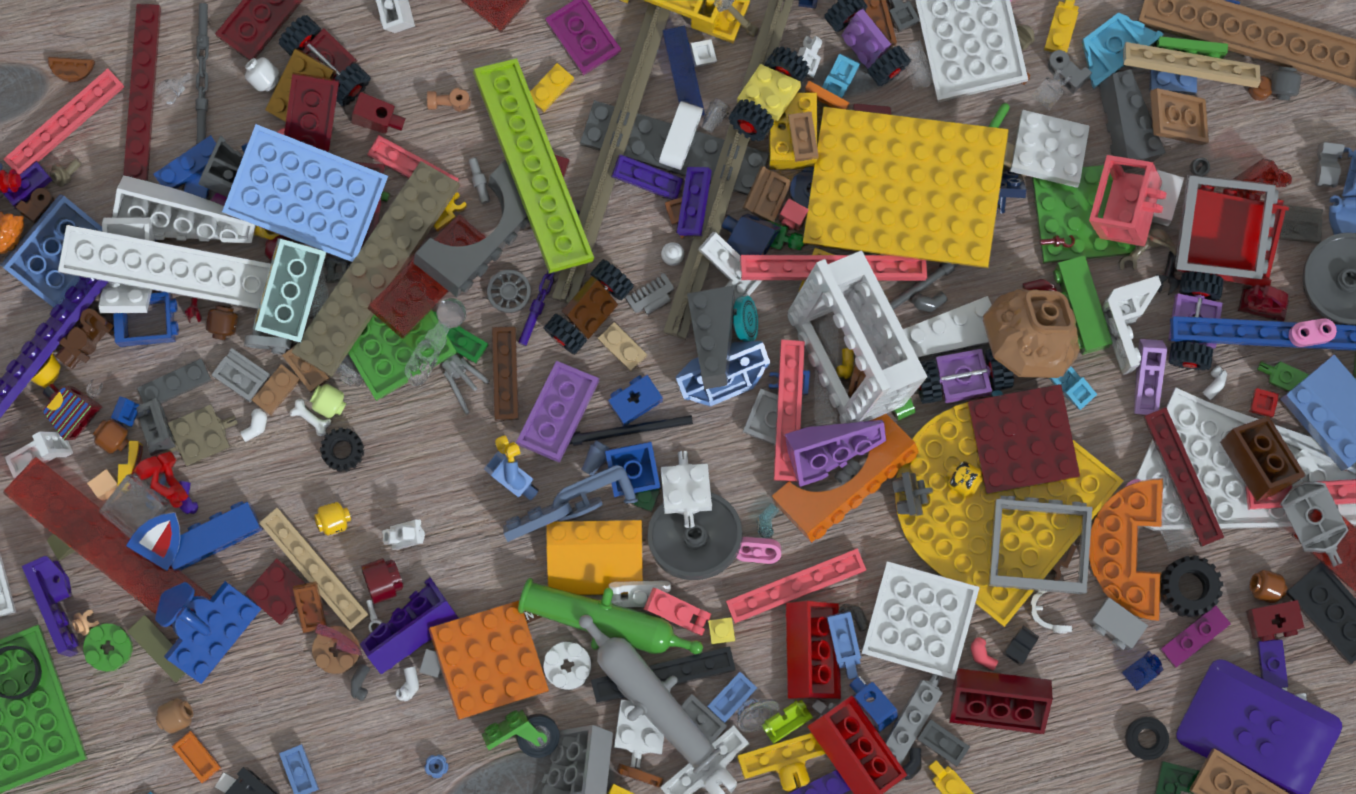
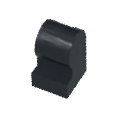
M1023 625L1002 654L1020 666L1027 659L1039 636Z

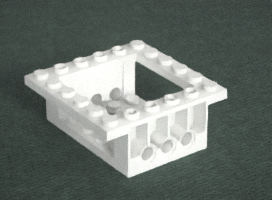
M861 250L830 264H827L825 259L816 262L788 310V320L792 326L796 327L799 341H805L804 346L809 353V361L813 367H816L821 385L827 388L830 394L829 400L840 414L841 424L870 421L904 406L927 378V375L863 251ZM830 312H834L833 319L835 325L838 328H842L845 334L844 341L849 350L853 349L856 355L855 363L858 369L864 371L866 375L850 399L810 322Z

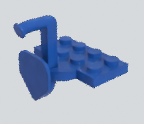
M226 581L211 599L203 596H194V588L187 582H183L164 591L157 608L155 620L162 627H168L172 624L174 632L179 637L164 657L200 684L203 683L261 611L257 604Z

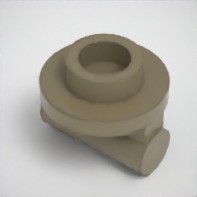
M1019 24L1016 28L1022 50H1026L1034 42L1035 34L1030 26Z

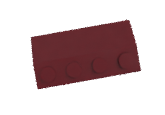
M957 668L952 689L949 723L1045 734L1053 700L1052 680Z

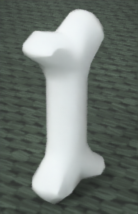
M297 399L295 401V408L290 411V416H301L313 425L318 436H325L326 428L331 425L330 419L321 420L305 407L303 399Z

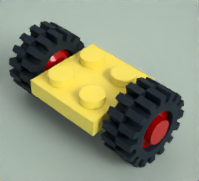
M784 46L776 47L765 65L760 64L737 97L738 103L728 118L730 120L729 123L733 125L734 130H739L738 133L740 135L744 134L745 138L748 139L750 137L752 141L764 140L774 125V120L778 121L809 73L810 68L807 66V61H803L804 57L798 56V52L795 50L791 52V48L788 47L785 50Z

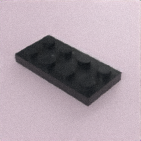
M1321 561L1290 587L1286 594L1292 601L1298 600L1300 610L1342 658L1351 665L1356 661V598L1327 565Z

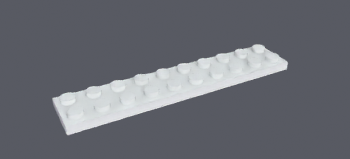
M67 225L58 272L258 309L271 264Z

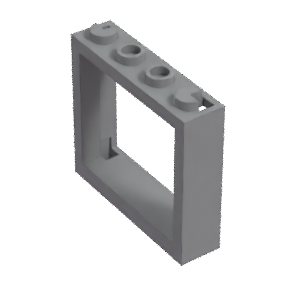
M1187 174L1174 267L1178 270L1262 279L1263 274H1266L1268 269V260H1265L1266 250L1270 251L1272 237L1268 235L1269 228L1273 227L1275 222V213H1272V207L1278 201L1279 192L1275 190L1276 185ZM1198 184L1266 192L1254 270L1187 263Z
M1001 496V499H996L989 586L1086 594L1092 507H1087V503L1072 502V505H1063L1062 500H1048V503H1039L1038 498L1026 497L1024 501H1016L1014 496ZM1002 509L1082 516L1078 582L998 576Z

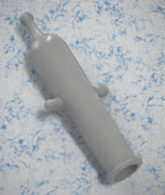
M583 615L580 617L579 625L592 635L599 646L597 662L601 669L617 685L618 690L635 704V708L627 715L628 720L635 721L640 715H645L694 768L693 773L699 772L721 752V749H715L670 693V689L677 683V677L670 676L664 682L660 681L628 641L624 638H609L597 628L591 616Z

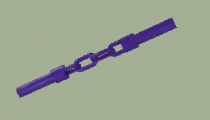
M547 271V274L541 280L539 294L532 301L529 309L530 314L518 341L520 345L527 346L538 316L541 315L545 303H543L545 296L549 294L553 285L555 272L550 274ZM546 279L550 280L547 290L542 289Z

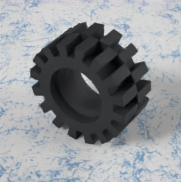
M343 427L338 428V430L332 429L331 433H326L325 439L321 441V457L333 470L335 469L339 472L345 470L347 472L351 468L355 469L356 465L361 463V458L364 456V444L360 437L351 429H343ZM340 441H346L351 445V453L346 458H337L333 452L334 446Z

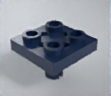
M1010 171L1002 173L997 214L998 209L1000 214L1005 213L1006 197L1026 198L1027 189L1022 174Z

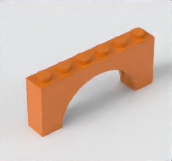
M887 414L870 420H883L886 441L869 451L864 466L850 481L838 488L823 492L806 491L789 481L772 495L776 506L811 543L816 539L822 538L827 529L833 524L841 522L846 513L851 509L857 508L865 497L875 493L888 478H893L903 465L912 462L919 453L916 443Z

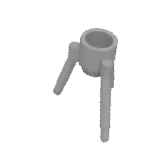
M455 354L446 359L442 364V367L446 370L444 376L449 380L465 414H469L466 403L453 377L455 379L462 377L474 391L477 390V387L465 374L466 369L486 384L489 383V380L469 365L464 358L460 359Z

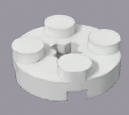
M562 642L556 644L547 652L544 661V673L549 682L557 688L564 690L576 689L583 685L589 677L591 660L587 651L579 644ZM568 659L569 662H574V666L571 667V672L567 673L566 669L561 670V665L564 664L563 660Z

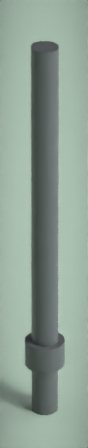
M944 262L939 264V268L927 275L926 281H918L889 301L892 309L894 310L943 275L948 276L955 271L954 268L959 264Z

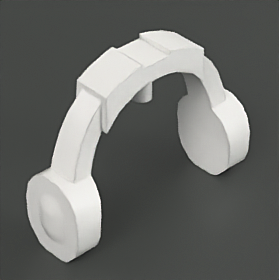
M1038 591L1034 594L1031 601V614L1034 621L1045 628L1053 630V633L1064 634L1072 632V626L1052 625L1040 619L1036 610H1043V606H1036V603L1042 594L1049 591Z

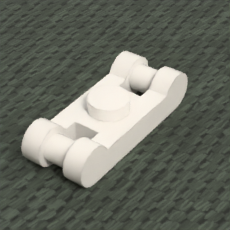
M669 581L612 582L609 584V588L613 590L611 602L622 607H645L653 588L668 593L671 590V583ZM628 592V597H621V593Z

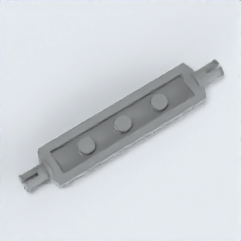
M933 674L929 681H919L884 741L900 765L943 693L937 687L942 678L940 675Z

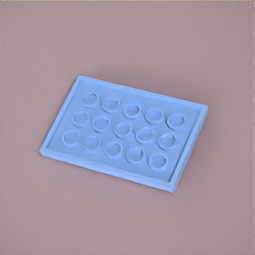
M255 124L222 212L353 262L360 252L388 176Z

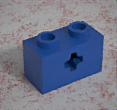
M641 375L637 376L629 382L631 386L624 390L619 388L610 395L611 399L608 400V403L623 426H627L663 402L662 395L648 375L643 378ZM630 395L639 396V402L635 403L632 401L629 403Z

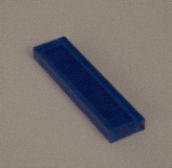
M685 25L662 30L678 103L680 104L683 101L703 108L701 116H705Z

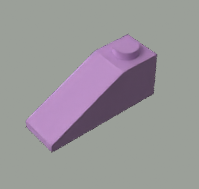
M1139 340L1138 350L1141 355V361H1139L1140 365L1136 368L1135 414L1148 415L1159 410L1167 347L1163 340Z

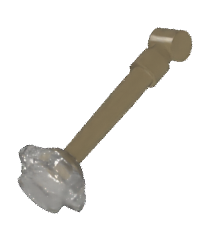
M715 0L714 5L719 12L729 10L747 31V35L751 37L756 35L758 28L752 25L749 20H746L732 6L734 0Z

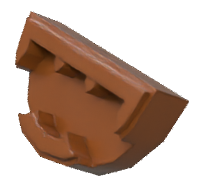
M48 57V65L53 74L66 82H78L86 78L93 70L95 61L91 59Z
M620 763L617 768V773L659 788L664 781L663 778Z

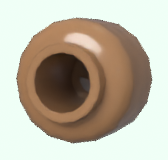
M179 698L158 707L156 717L158 727L171 734L188 727L194 715L192 707L187 701Z

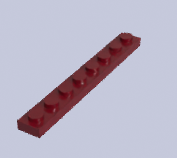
M137 4L123 172L124 176L148 181L161 17L160 5Z

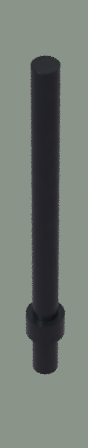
M692 415L585 433L577 431L574 432L568 445L578 446L582 445V442L693 424Z

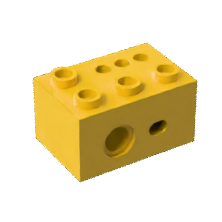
M797 93L778 121L774 120V125L769 131V170H802L806 167H815L817 159L795 162L788 115L812 112L817 143V93Z

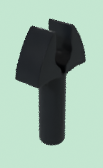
M1171 251L1168 254L1164 274H1156L1161 282V286L1158 289L1159 293L1162 291L1163 282L1168 279L1170 284L1168 295L1181 283V280H1177L1174 277L1176 255Z

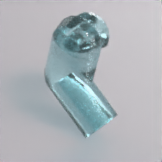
M772 503L757 517V531L762 538L768 539L774 534L771 520L779 513V510Z

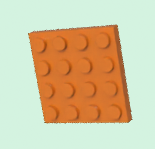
M519 601L429 628L457 720L549 691L524 613L520 614L518 612Z

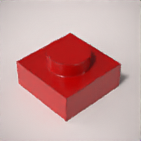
M1259 388L1254 389L1249 412L1269 416L1270 418L1274 417L1279 394Z

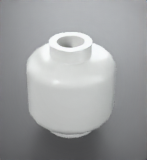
M261 57L257 60L253 58L246 64L245 79L256 90L261 92L266 90L268 92L279 82V70L267 58Z

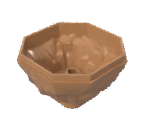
M1017 289L999 296L983 315V323L993 358L1018 377H1063L1078 357L1080 347L1078 344L1075 315L1070 308L1066 296L1058 291Z

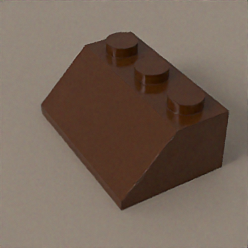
M1269 416L1233 428L1220 442L1256 502L1279 493L1306 475Z

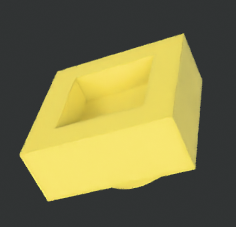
M732 617L708 621L712 645L735 642Z

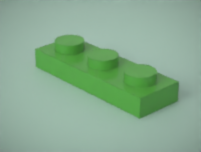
M1161 36L1155 43V47L1221 59L1228 53V44Z

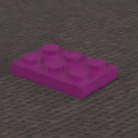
M573 0L545 18L546 23L583 76L621 52V48L588 0Z

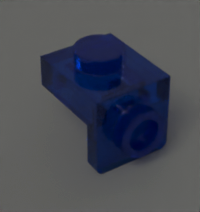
M1148 651L1123 670L1122 673L1135 690L1138 691L1156 678L1164 669L1161 660L1155 654L1152 655Z

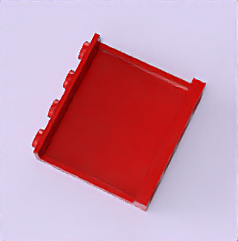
M1201 184L1197 190L1187 263L1254 270L1265 200H1260V195L1247 193L1246 197L1237 195L1238 191L1224 188L1223 192L1214 191V186ZM1278 199L1277 204H1273L1272 213H1275L1274 226L1269 228L1268 236L1272 237L1270 251L1266 250L1265 260H1268L1267 273L1263 274L1262 279L1221 274L1215 275L1222 277L1226 281L1251 286L1271 285L1270 273L1285 211H1289V207L1283 204L1284 200ZM1176 269L1177 271L1190 273V271Z

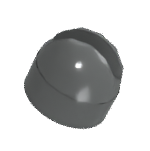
M1197 158L1191 162L1190 171L1193 175L1205 176L1210 171V163L1205 158ZM1201 162L1203 165L1196 171L1195 168Z

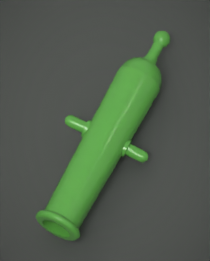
M532 578L527 579L518 604V612L520 614L526 611L586 632L588 631L579 625V619L583 615H589L592 617L593 623L607 637L624 638L634 648L653 654L663 653L669 647L674 646L687 649L693 654H699L703 650V645L700 641H689L673 633V626L664 618L614 605L611 602L613 596L611 588L604 590L602 600H596L534 583ZM592 638L591 647L597 650L599 646L595 639Z

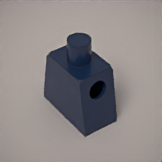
M751 214L742 215L739 221L728 215L721 226L731 233L727 243L740 256L766 255L781 230L780 226Z

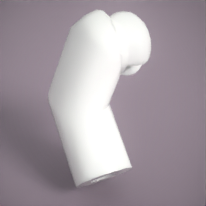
M1216 366L1211 371V375L1215 380L1203 391L1204 395L1210 400L1225 386L1227 372L1220 366Z

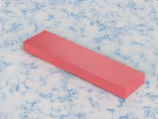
M378 135L367 153L368 157L384 164L408 179L420 161L453 180L459 181L457 177Z

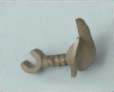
M1152 228L1149 230L1145 247L1138 245L1129 255L1123 256L1119 261V267L1121 270H1124L1125 261L1130 260L1132 261V268L1136 269V260L1148 247L1167 246L1176 255L1175 244L1163 229Z

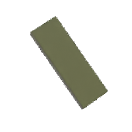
M146 615L127 631L175 683L186 675L185 672L164 657L174 644Z

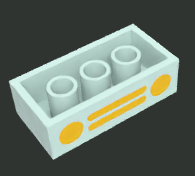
M283 239L277 240L255 318L254 330L301 342L326 255L325 251Z

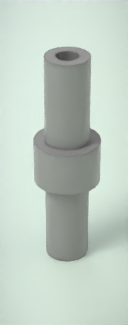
M477 158L469 159L468 162L473 175L471 178L473 186L477 188L481 204H486L490 202L485 186L487 184L485 175L481 173Z

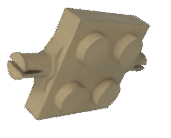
M210 404L168 423L176 447L165 450L162 453L178 451L182 455L185 465L190 466L231 448L226 437V429L238 424L235 415L221 420L217 416L213 405Z

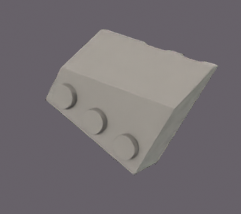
M594 725L560 730L559 743L550 756L552 764L549 773L544 774L542 783H545L542 794H606L613 732Z

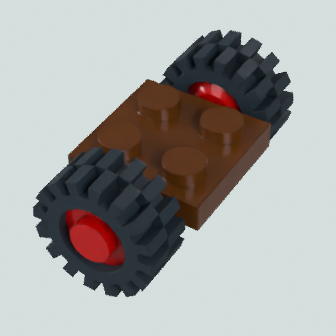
M602 259L590 273L592 277L562 310V313L570 322L555 313L543 327L550 337L571 354L575 355L582 348L587 339L597 331L618 306L613 297L622 301L634 287L625 274L621 273L618 268L605 259Z

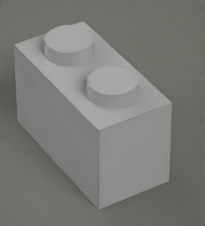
M1111 598L1104 600L1089 621L1096 633L1103 637L1106 634L1113 639L1111 643L1122 651L1124 649H1132L1148 627L1147 624Z

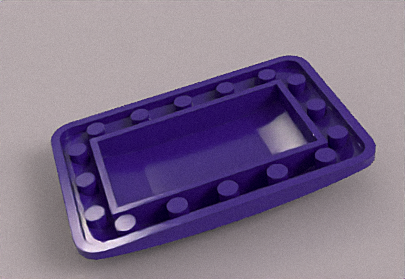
M1217 659L1211 663L1177 729L1176 738L1181 745L1206 758L1212 749H1216L1289 794H1309L1341 733L1342 722L1334 714L1226 660Z

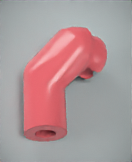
M975 638L970 647L973 660L994 671L998 660L987 655L986 641L983 638Z

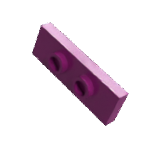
M1214 606L1212 610L1203 614L1160 648V650L1172 666L1176 668L1231 625V623L1220 609Z

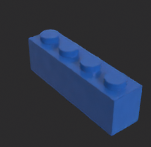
M238 502L230 507V511L224 514L218 512L209 517L210 521L202 525L201 523H196L188 527V532L180 535L179 549L171 564L173 570L180 572L262 531L263 528L259 524L260 522L252 505L248 502Z

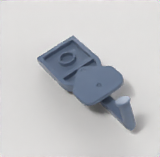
M619 465L612 466L563 488L553 500V504L542 509L540 506H537L527 511L528 515L522 518L514 516L506 520V525L503 526V533L507 542L556 520L563 521L579 517L603 505L601 498L595 497L588 500L586 494L617 480L625 496L624 503L637 502L638 499L635 497L634 489L625 469ZM582 496L583 500L575 503V507L572 508L569 500Z

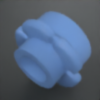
M431 755L427 758L425 771L428 775H432L433 778H441L443 774L447 773L448 763H446L444 756ZM435 764L439 765L437 769L434 767Z

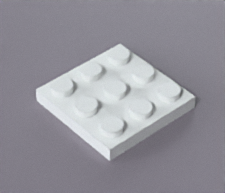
M1022 110L1010 172L1078 188L1090 126Z

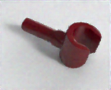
M194 297L191 299L190 307L185 310L189 323H191L193 316H196L198 322L202 320L199 308L197 307V298Z

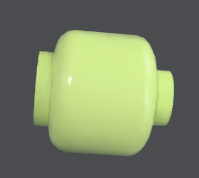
M324 384L322 387L318 385L310 399L312 409L326 418H332L335 414L340 415L346 405L343 402L344 393L330 384Z

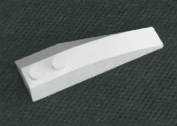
M124 175L117 187L112 218H151L154 238L156 240L176 238L181 241L199 239V241L209 242L210 239L221 240V242L252 243L255 230L254 224L223 213L224 206L181 190Z

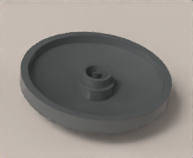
M1340 233L1323 240L1311 251L1303 268V288L1308 301L1324 318L1341 325H1356V233Z
M711 493L712 511H700L693 514L695 526L690 528V520L689 528L684 526V515L678 513L664 514V503H662L652 515L648 526V544L656 563L670 575L685 580L711 578L727 569L739 554L743 539L740 518L734 507L727 500Z

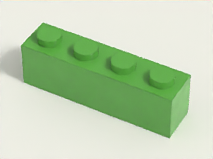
M1085 255L1059 262L1053 271V276L1056 284L1060 283L1062 290L1060 293L1066 296L1070 308L1075 315L1078 344L1082 355L1109 348L1113 342Z

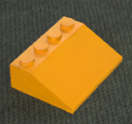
M642 520L559 521L548 524V587L578 595H603L604 590L609 588V584L612 582L643 581Z

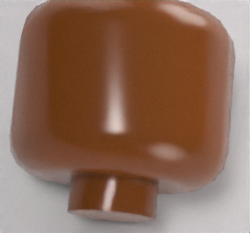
M1260 76L1261 82L1258 88L1249 87V94L1253 99L1263 101L1271 95V79L1266 76Z

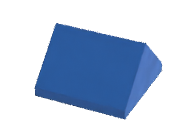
M651 441L605 450L608 468L615 465L622 466L628 475L635 493L660 488ZM618 480L612 482L614 497L624 495Z

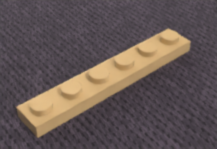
M1126 42L1123 48V65L1258 88L1261 82L1260 65Z
M278 508L259 523L310 583L317 582L322 598L350 630H353L369 616Z

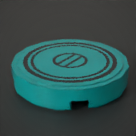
M740 296L736 299L733 307L737 309V315L733 317L734 329L737 337L743 340V342L754 341L758 334L757 309L750 296Z

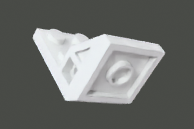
M103 218L102 232L155 242L151 218ZM108 282L101 293L99 311L100 313H147L152 290Z
M1159 276L1113 289L1101 307L1122 375L1132 373L1140 365L1141 355L1138 348L1133 346L1131 340L1133 339V332L1129 325L1134 324L1137 318L1142 316L1161 286Z

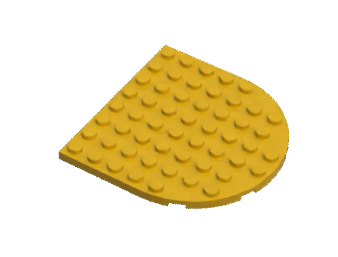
M968 402L956 405L932 418L912 439L916 443L919 453L912 462L906 463L899 469L896 479L902 477V473H916L917 481L924 480L925 488H932L933 493L927 494V504H921L923 515H901L897 512V516L906 539L917 555L940 576L978 586L979 591L975 604L1005 627L1034 590L989 586L995 500L1001 499V496H1014L1016 501H1024L1026 497L1038 498L1039 503H1048V500H1062L1063 505H1072V502L1087 503V507H1092L1093 519L1124 480L1073 440L1080 477L987 495L982 480L974 495L970 493L968 496H964L949 487L948 481L950 478L946 475L953 463L958 466L961 461H966L981 470ZM905 492L895 493V504L899 501L907 500ZM1002 509L997 575L1044 579L1081 534L1082 516Z

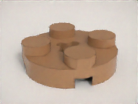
M331 626L320 631L312 645V655L317 666L331 674L347 672L360 658V642L355 634L345 627ZM335 643H339V647L343 648V652L338 653V657H334V654L330 652V648L334 647Z

